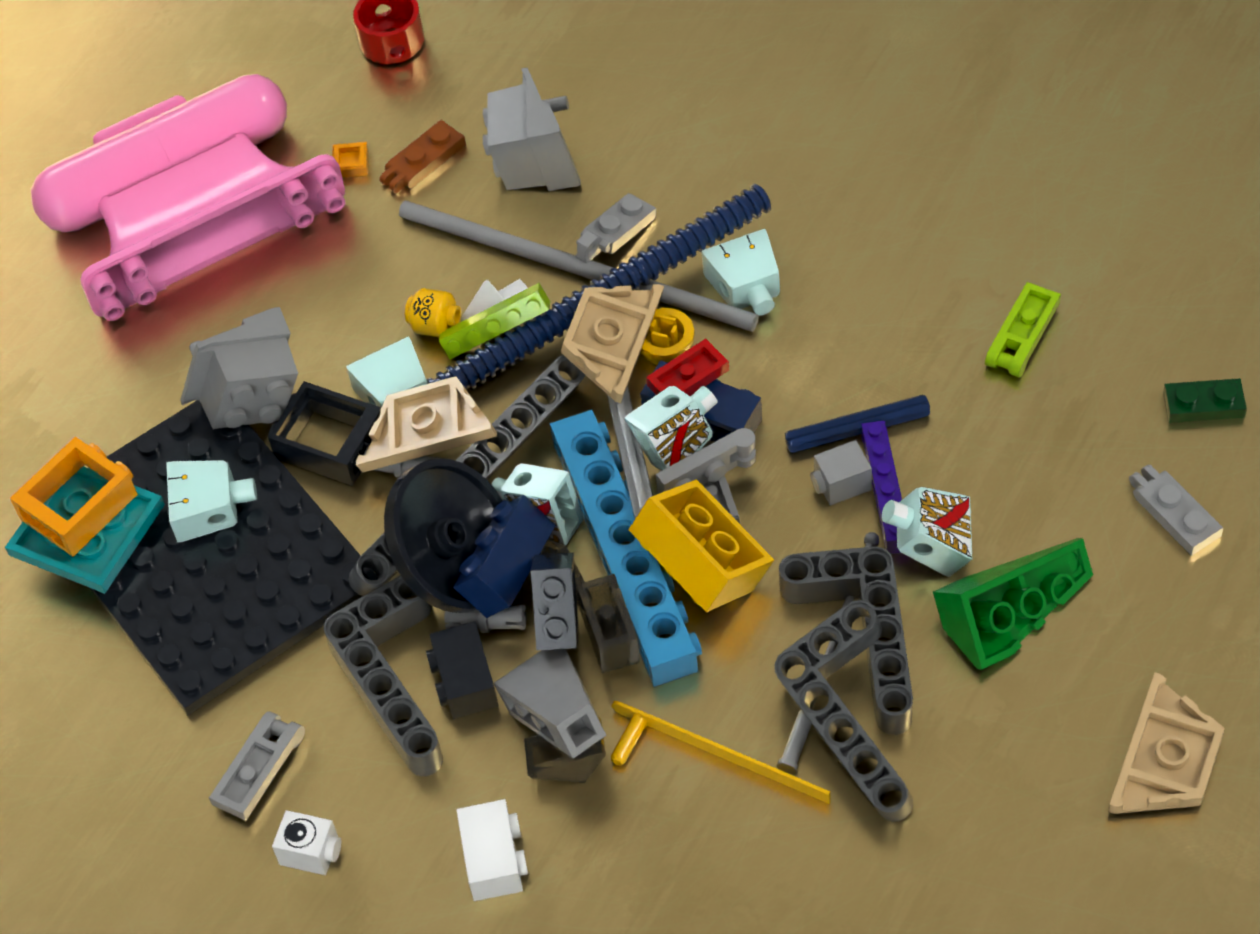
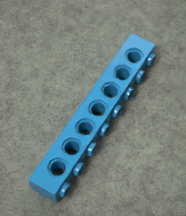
M589 410L550 423L553 446L563 470L569 472L583 518L653 687L698 672L697 656L702 655V649L696 633H688L685 624L688 623V616L682 601L675 602L671 594L675 592L672 577L666 570H661L658 561L649 551L641 546L639 541L628 530L635 518L626 480L623 481L620 472H623V466L619 454L616 450L610 452L607 445L611 443L605 422L598 423L593 410ZM623 542H631V543L626 544V545H622V544H621V543H623ZM636 572H644L642 575H632ZM649 603H658V605L652 607L645 606ZM663 634L672 635L669 638H659Z

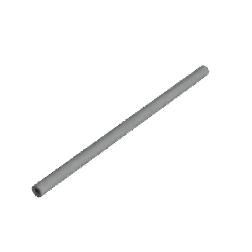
M406 200L402 202L399 209V216L592 280L596 279L599 281L600 275L603 273L609 275V270L613 268L592 260L585 263L578 259L576 255ZM649 280L647 286L640 285L639 290H651L653 284L663 285L664 289L660 302L751 332L757 326L758 314L653 280Z

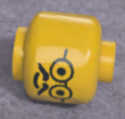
M421 288L414 296L411 295L408 298L405 306V320L410 324L414 333L439 337L446 329L460 323L461 308L456 305V300L452 293Z

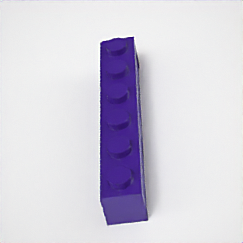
M884 420L862 423L861 438L867 461L872 468V486L885 549L890 554L901 553L897 548V527L882 521V511L885 504L889 500L896 502L902 500L886 424Z

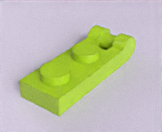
M1026 282L987 352L985 365L995 369L998 366L1009 370V374L1020 378L1025 371L1029 358L1060 304L1061 294ZM1010 348L1016 350L1017 352L1015 356L1004 353L1005 349Z

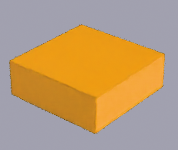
M367 142L332 145V156L340 166L342 178L368 176Z

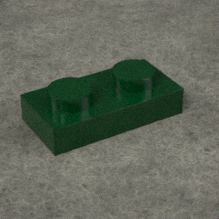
M1241 378L1164 384L1163 395L1169 423L1245 418L1247 407Z

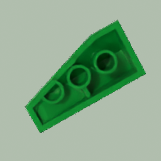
M1076 538L964 577L933 591L943 629L977 669L983 670L1014 655L1022 647L1020 642L1032 630L1038 631L1046 623L1044 618L1058 604L1064 605L1093 576V571L1084 539Z

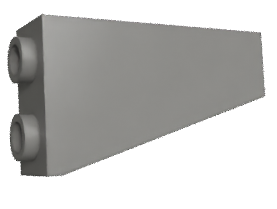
M566 649L541 650L494 682L511 716L572 759L606 736Z

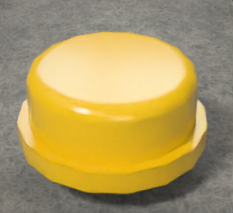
M663 307L656 309L643 343L641 354L647 361L658 365L660 360L668 363L690 349L693 344L695 330L692 320L685 313L674 308Z

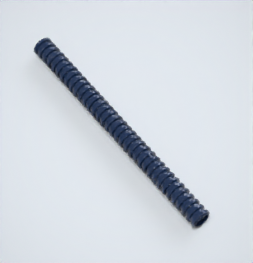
M755 183L752 184L750 190L744 189L740 192L741 196H732L731 202L728 200L724 201L722 207L715 206L712 213L707 211L703 214V218H695L694 224L687 223L684 230L679 228L675 231V235H667L666 241L660 239L657 241L656 247L650 245L647 248V252L640 251L637 254V258L632 256L628 259L627 264L625 262L620 263L619 269H610L609 275L603 273L600 275L599 281L593 279L589 287L583 285L580 292L575 290L571 293L570 298L567 296L561 299L562 303H553L552 309L534 317L532 321L524 322L522 327L519 325L514 327L512 333L506 331L503 338L498 336L494 339L495 343L491 344L488 342L484 345L485 349H476L475 355H466L465 361H456L455 367L450 365L446 367L445 373L439 371L436 373L435 379L429 377L426 379L427 384L456 376L465 389L470 388L474 390L477 387L476 383L484 384L486 377L494 378L496 371L504 372L506 365L514 366L516 359L522 361L525 359L526 353L532 355L536 347L542 349L545 342L550 344L554 341L555 336L560 338L564 335L563 331L566 330L568 332L585 288L603 287L612 289L616 286H631V290L635 291L640 289V285L647 286L650 279L655 281L659 278L660 273L662 275L667 274L668 268L675 269L678 266V262L683 264L687 261L688 256L690 258L697 255L696 251L702 253V250L706 249V245L712 247L715 244V240L722 241L725 238V234L730 236L734 233V229H742L743 223L750 224L753 221V217L758 219L762 216V212H770L771 202L767 193L761 186Z

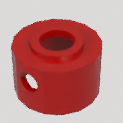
M359 0L353 10V20L359 47L365 57L376 63L394 64L412 58L421 49L424 42V31L416 0ZM380 5H388L390 7L387 12L375 13L376 8Z

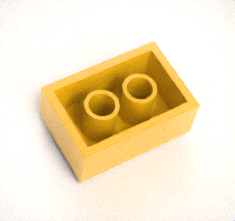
M697 479L649 497L628 529L641 546L651 553L665 568L666 572L686 590L692 600L701 606L705 612H709L753 592L774 562V559Z

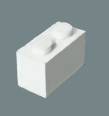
M505 799L456 809L473 900L478 901L522 892L521 876L528 875L524 850L516 851L514 839L521 838L517 813L509 814Z

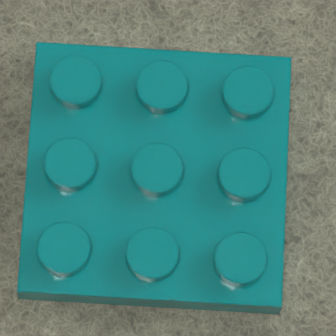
M83 466L44 505L68 521L109 481L92 469ZM134 485L138 495L74 557L24 522L18 527L5 546V549L11 557L105 594L164 507V500L161 495Z

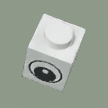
M286 810L272 848L279 865L326 875L330 863L335 862L339 856L341 838L338 837L332 820Z

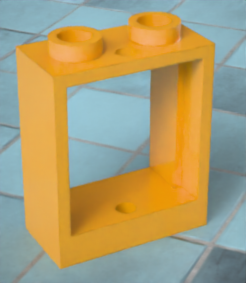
M74 437L11 496L10 500L20 520L74 557L138 494L132 482L134 478L133 473L126 465L120 461L113 463L107 459L105 453L94 443L87 445L77 437ZM86 465L109 482L67 521L44 505V503L81 467Z

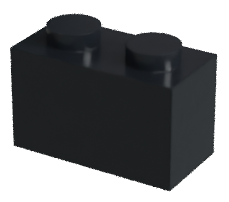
M473 621L430 633L433 649L426 651L432 674L440 672L442 682L435 684L441 707L449 705L452 719L499 707L476 622Z

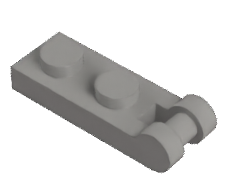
M748 428L738 429L656 474L657 494L695 479L702 485L718 481L728 471L737 466L741 468L751 467L756 461L754 432Z
M267 711L210 795L209 800L211 804L246 821L292 749L298 747L305 734V727L295 722L285 723L281 721V716ZM273 736L279 737L276 743L268 739Z

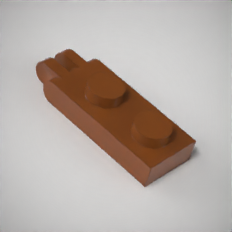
M439 120L386 163L385 171L379 179L380 182L385 186H389V189L394 193L400 192L406 186L409 188L415 187L466 146L465 136L443 120Z

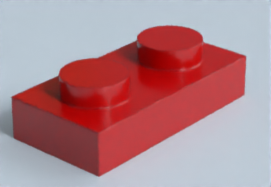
M705 338L646 377L647 386L655 395L669 386H675L691 396L700 387L708 385L728 372L729 361Z

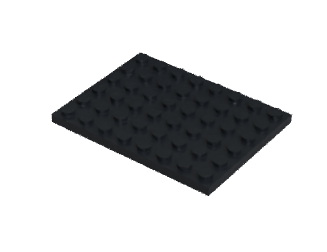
M197 400L107 456V459L113 463L120 461L126 465L133 473V484L161 495L165 505L107 592L104 594L92 588L90 589L187 716L324 626L325 621L330 615L363 597L354 592L349 584V573L361 555L249 424L236 428L213 429L200 400ZM224 460L229 464L234 481L254 478L257 500L236 504L237 523L233 527L184 542H177L169 522L166 462ZM361 568L362 574L367 579L378 580L374 570Z

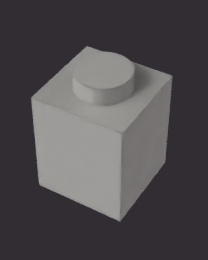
M856 440L814 455V472L810 473L811 481L815 491L818 494L823 493L830 506L872 490V468Z

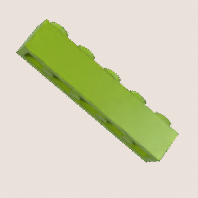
M537 283L446 329L440 334L439 343L449 359H452L548 311L550 300L540 283Z

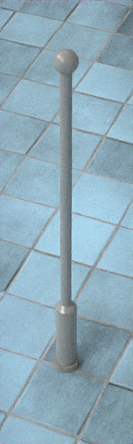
M874 532L867 533L864 537L865 547L877 546L879 536ZM847 596L843 607L852 602L854 596ZM829 641L825 655L833 653L838 642ZM815 697L810 704V709L812 710L815 705L817 697ZM801 710L797 715L782 758L777 763L779 770L790 774H795L797 771V762L811 727V722Z

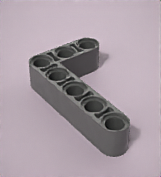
M873 546L797 553L782 559L779 564V588L781 596L785 601L791 604L840 601L845 600L847 596H854V599H860L873 606L882 628L879 638L886 637L892 639L887 642L877 640L866 649L876 723L882 732L889 735H899L906 732L912 724L913 694L894 563L891 554L884 548ZM877 570V571H880L881 573H877V574H876V573H871V572H869V571ZM832 574H840V575H842V576H840V577H832V576H830V575H832ZM795 577L802 578V580L794 581L791 579ZM878 603H879V604H884V605H887V606H884V607H876V606H874V604H878ZM862 617L863 629L869 625L870 618ZM893 672L897 675L889 677L882 675V673ZM898 707L902 710L899 712H890L887 710V708Z
M400 575L330 615L324 623V632L333 657L409 770L418 776H429L436 773L443 763V755L436 732L377 648L382 643L423 621L432 610V605L413 592ZM411 596H417L416 598H413V599H407V598H409V597H411ZM384 615L378 619H373L375 616ZM350 634L348 637L339 638L342 635ZM363 662H369V663H368L367 665H365V666H358L359 664H361V663H363ZM389 690L386 694L376 695L380 691ZM410 719L406 723L395 724L399 720ZM429 748V750L423 754L415 753L419 749Z
M855 600L846 604L784 650L777 657L774 664L775 673L786 691L878 813L886 820L892 822L901 821L911 813L913 808V798L908 788L826 681L829 676L874 644L882 632L881 623L873 606L868 602ZM859 617L871 619L869 625L863 630L851 628L853 622ZM827 641L838 642L837 648L833 653L828 655L819 653L823 643ZM792 666H805L804 673L799 678H787L788 670ZM822 695L829 697L825 708L816 711L810 709V704L815 697ZM842 727L853 728L852 736L847 741H834V735L838 729ZM868 758L877 760V767L872 773L865 775L858 773V766L863 760ZM897 790L902 793V799L898 805L894 807L882 805V799L887 792Z

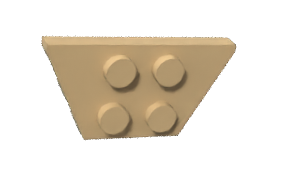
M653 284L651 290L635 291L631 290V286H616L612 289L603 287L584 289L562 344L561 353L615 402H622L664 289L663 285Z
M455 376L387 395L380 409V417L374 422L368 434L372 439L365 455H358L356 465L364 473L497 437V431Z
M1154 673L1109 804L1108 812L1119 814L1201 806L1225 728L1210 715L1203 714L1199 710L1198 705L1186 695L1180 697L1166 685V678L1159 673Z

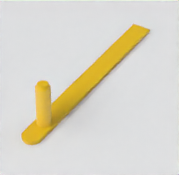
M613 701L611 704L614 711L631 719L611 754V761L616 765L621 766L627 761L645 726H648L830 804L831 795L828 790L620 701Z

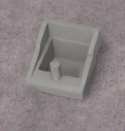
M522 68L523 84L488 93V108H483V119L487 128V134L483 135V146L486 155H492L495 176L502 178L507 190L547 186L549 191L581 186L580 177L553 113L568 110L567 96L541 100L528 68Z
M280 307L271 308L242 320L241 326L190 344L189 349L193 357L180 401L184 405L194 400H200L213 429L236 428L241 425L255 423H273L278 421L285 412L298 376V371L288 345L291 333Z

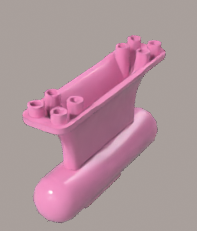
M258 74L240 76L189 101H186L180 95L173 96L97 132L93 136V146L46 167L35 178L31 188L33 209L39 219L50 229L61 232L79 231L97 221L105 220L110 236V255L87 267L80 278L89 306L95 315L105 317L108 321L117 320L124 314L125 308L135 303L140 305L150 304L155 300L158 292L207 266L295 225L298 228H305L313 222L314 216L326 210L329 213H336L344 207L345 186L340 166L333 156L322 154L298 166L287 167L271 160L256 147L273 138L283 128L287 117V103L279 86L269 78Z

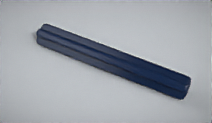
M925 395L911 397L789 430L785 433V442L790 452L801 451L860 435L862 423L884 420L886 427L926 417L930 414V404Z

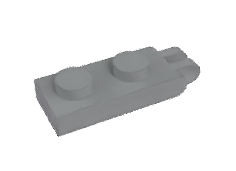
M1148 464L1141 469V474L1135 472L1129 476V481L1135 488L1133 490L1135 499L1191 556L1222 536L1223 527L1167 471L1159 474Z

